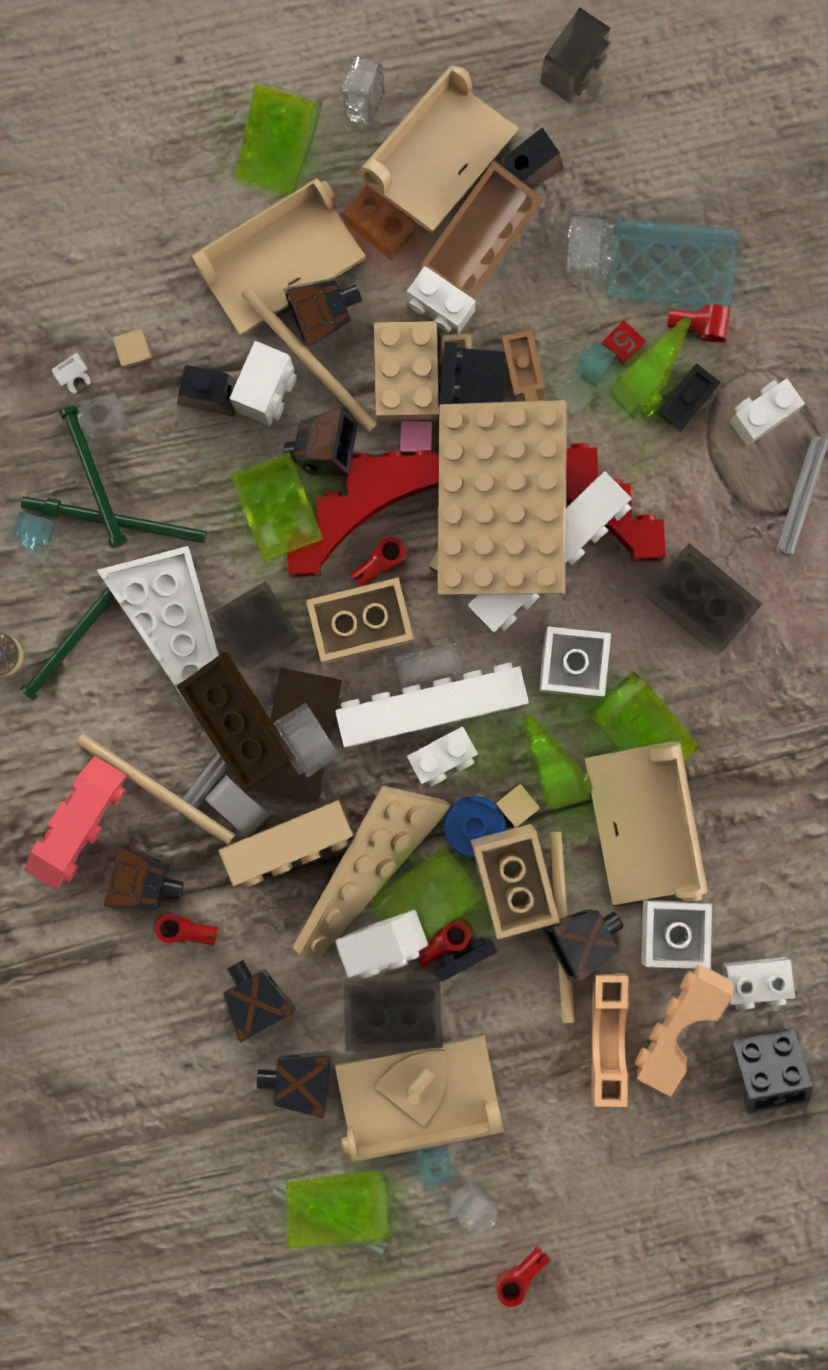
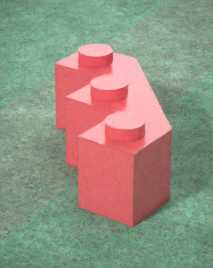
M94 756L78 774L72 784L74 789L65 802H61L48 823L50 827L41 841L38 840L35 844L24 871L55 890L59 888L64 880L69 883L79 868L75 863L80 851L87 842L93 844L102 831L99 823L103 813L111 804L116 806L122 799L126 791L122 786L127 775Z

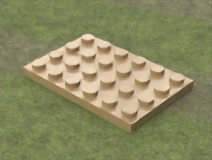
M565 400L440 405L439 595L565 594L567 402Z

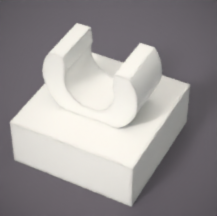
M78 353L51 369L60 385L66 384L69 391L73 394L77 392L73 385L75 378H83L87 385L91 383L88 374L85 372L87 367Z

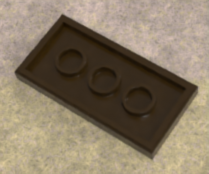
M227 652L221 653L176 686L244 792L249 791L296 759Z
M280 668L270 719L296 759L259 783L256 791L318 803L342 680Z

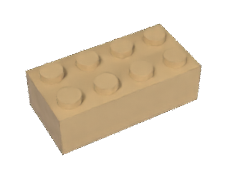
M338 800L220 849L219 853L232 885L235 886L241 883L243 889L264 881L262 876L264 873L271 871L274 877L292 869L291 862L301 859L302 863L305 864L321 857L322 853L320 850L330 846L332 852L350 845V838L355 836V832L342 801Z

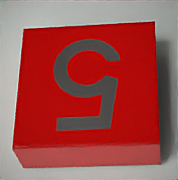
M623 320L602 341V345L624 365L645 344L646 340Z

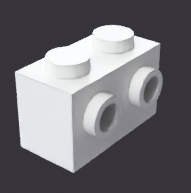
M426 266L423 267L407 290L408 305L421 315L426 314L434 321H437V326L445 332L451 331L454 334H459L475 312L476 301Z
M787 378L779 384L776 380L770 382L760 390L762 396L754 401L749 397L734 408L737 413L729 422L746 446H749L794 415L805 404Z
M462 726L408 755L407 758L421 784L428 782L430 787L447 778L445 772L456 767L457 771L460 772L473 765L475 762L472 758L478 755Z
M786 957L722 963L723 976L733 981V997L729 1004L735 1005L736 1009L754 1008V1002L767 1001V1006H780L786 1004V999L795 998L791 960Z

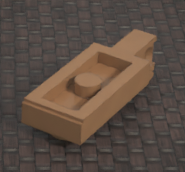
M532 330L501 336L512 392L516 402L543 400L545 398V386Z

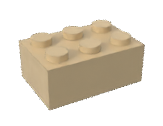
M437 321L374 323L377 424L401 423V420L438 422Z
M399 577L306 600L320 660L323 665L414 642Z
M532 824L470 840L497 939L560 923L537 832Z

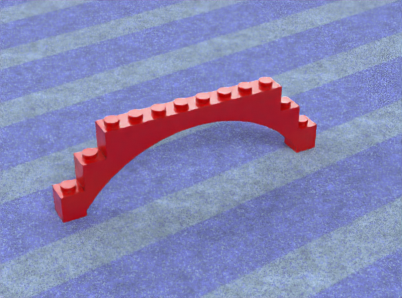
M575 443L570 445L571 448L566 449V504L570 505L599 477L597 447L589 448L588 443ZM432 450L416 451L413 456H403V453L398 451L386 452L384 457H372L370 453L353 454L349 475H347L348 496H342V492L330 491L324 492L323 497H316L318 535H312L311 530L294 531V536H286L288 574L290 578L321 576V567L334 550L355 529L372 516L396 502L418 493L439 488V454L434 455ZM613 479L631 497V483H622V479ZM630 500L627 504L631 509L620 520L617 521L613 517L604 526L630 553L631 562L662 561L666 557L664 519H656L655 515L648 514L639 515L637 520H632V502Z

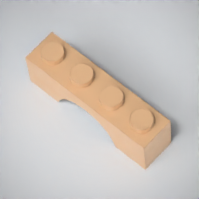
M701 964L697 965L693 973L687 972L680 986V989H682L678 999L673 997L665 1010L666 1019L663 1024L658 1022L650 1035L651 1044L648 1049L643 1047L635 1060V1065L638 1066L636 1079L670 1097L685 1075L687 1067V1056L680 1049L676 1040L677 1036L686 1026L693 1022L701 1020L718 1021L733 997V981Z
M592 972L591 1101L595 1107H627L628 1074L625 1059V1022L628 1010V976L624 972Z

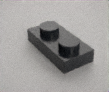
M696 363L656 414L681 433L721 382Z
M480 937L466 946L468 951L458 956L455 952H452L438 960L440 966L436 967L435 971L441 983L497 953L498 951L491 938L485 941L483 937Z

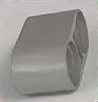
M225 775L205 798L210 805L248 838L270 816V813L250 794L244 792L242 787L228 775Z

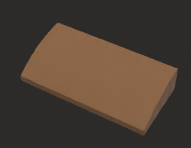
M494 160L420 267L426 266L473 299L544 199Z

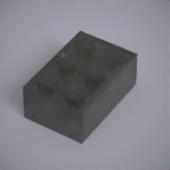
M690 543L682 549L644 594L647 599L714 655L724 651L762 605L760 601Z
M440 979L345 982L343 988L346 1052L443 1048Z

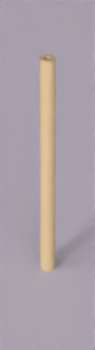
M248 287L241 296L368 433L372 431L378 424L254 290Z
M84 733L79 736L76 741L77 745L127 775L128 779L230 846L236 838L234 833Z
M562 831L549 832L554 903L559 919L568 916ZM558 961L562 1023L575 1022L572 980L567 979Z

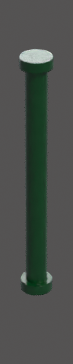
M67 406L59 411L60 417L66 421L110 537L108 544L110 548L120 547L126 544L128 540L126 535L121 533L77 418L79 414L77 406Z
M108 586L28 685L23 684L20 688V691L33 701L37 699V692L115 598Z

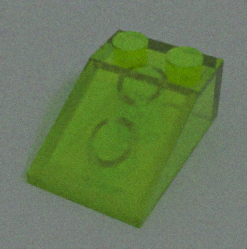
M268 83L255 84L235 178L289 195L295 192L316 132L323 100Z
M687 316L615 380L609 394L634 421L640 415L644 418L648 417L663 399L661 393L666 386L691 322Z
M289 452L231 474L264 563L323 540Z
M634 671L586 712L619 751L677 741L681 743L683 759L686 760L700 747L652 687Z
M533 715L525 716L522 720L548 810L589 800L588 793L592 792L593 788L588 773L582 774L580 766Z
M443 845L372 899L370 904L382 920L416 910L427 939L483 898V895L447 847Z
M369 1171L286 1181L287 1248L347 1247L392 1243L389 1177L379 1171Z

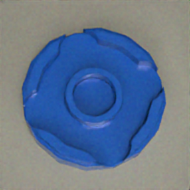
M470 796L461 798L451 806L445 815L443 829L446 841L455 852L463 857L475 859L470 840L506 831L504 815L497 804L485 797Z

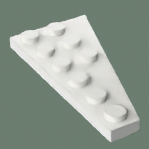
M188 546L97 570L175 687L219 656Z

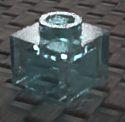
M594 341L590 349L584 346L576 358L575 363L579 364L575 374L596 387L612 364L616 354Z
M19 511L12 536L21 540L19 545L29 549L38 550L39 545L49 548L55 524L49 519Z
M448 1144L417 1150L423 1187L455 1181ZM433 1163H438L441 1165L442 1170L438 1173H432L429 1168Z

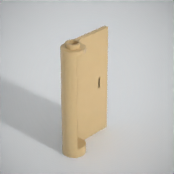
M448 67L359 170V174L367 186L431 233L437 229L519 131L517 126L471 93V77L462 67Z
M317 178L191 255L198 271L240 336L265 322L241 296L248 287H251L266 305L277 314L289 307L283 291L284 288L330 278L334 279L366 259L365 254L333 208L331 199L335 196L326 181L321 183Z
M677 741L665 742L586 757L585 764L612 905L673 894L678 898H683L684 902L701 900L702 895L707 893L708 890L681 743Z
M485 1035L335 1065L347 1125V1137L342 1138L345 1157L351 1156L352 1162L504 1133ZM445 1049L448 1062L447 1087L442 1102L423 1127L374 1088V1086L395 1063L409 1055L426 1050Z

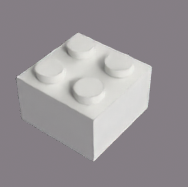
M254 341L230 396L232 405L237 413L267 426H271L273 419H279L284 408V403L281 402L285 391L290 392L297 377L294 374L290 355Z
M548 626L544 637L539 692L598 699L605 697L611 633Z
M643 900L641 964L646 967L696 969L698 964H701L710 969L712 904L707 902Z
M416 910L361 927L335 940L348 977L360 974L362 979L378 974L379 970L388 967L389 970L407 964V961L418 958L420 956L418 951L428 946Z

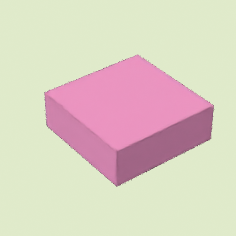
M401 420L400 452L415 454L416 451L431 450L432 421Z

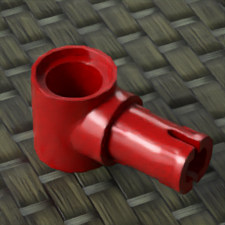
M718 304L704 305L703 309H698L697 312L669 309L667 328L693 330L694 334H699V339L703 341L722 343L727 340L731 310L727 306Z
M395 537L382 539L378 543L377 549L370 553L372 557L350 572L353 579L360 578L356 581L360 587L365 586L381 572L384 571L386 573L394 566L404 563L409 555L407 544ZM391 543H396L400 548V554L394 560H390L386 556V548Z
M173 912L162 913L155 921V933L164 943H186V941L211 946L215 945L216 938L206 934L217 936L218 926L190 922V918L179 917ZM168 919L178 923L177 931L170 936L164 935L160 931L161 924Z
M464 918L451 919L444 928L435 933L433 939L427 942V947L418 951L419 957L426 955L420 959L419 965L425 968L429 963L445 953L449 955L454 951L464 949L473 936L471 923ZM450 928H461L465 933V939L462 941L454 940L450 935Z
M536 1245L534 1250L518 1266L514 1265L511 1269L502 1271L496 1278L497 1297L501 1304L506 1307L520 1305L525 1299L526 1290L533 1284L532 1279L551 1262L550 1257L545 1252L543 1253L539 1246ZM508 1282H515L518 1284L519 1289L514 1294H506L502 1291V1287Z

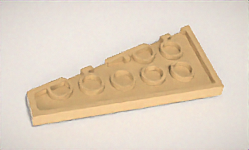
M382 786L293 945V949L299 955L322 957L451 808V805L443 799Z

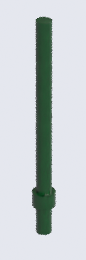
M23 496L21 500L22 509L43 512L47 517L59 518V516L104 524L99 510L62 504L61 500L52 498L41 500ZM114 514L118 526L121 528L205 543L207 531Z

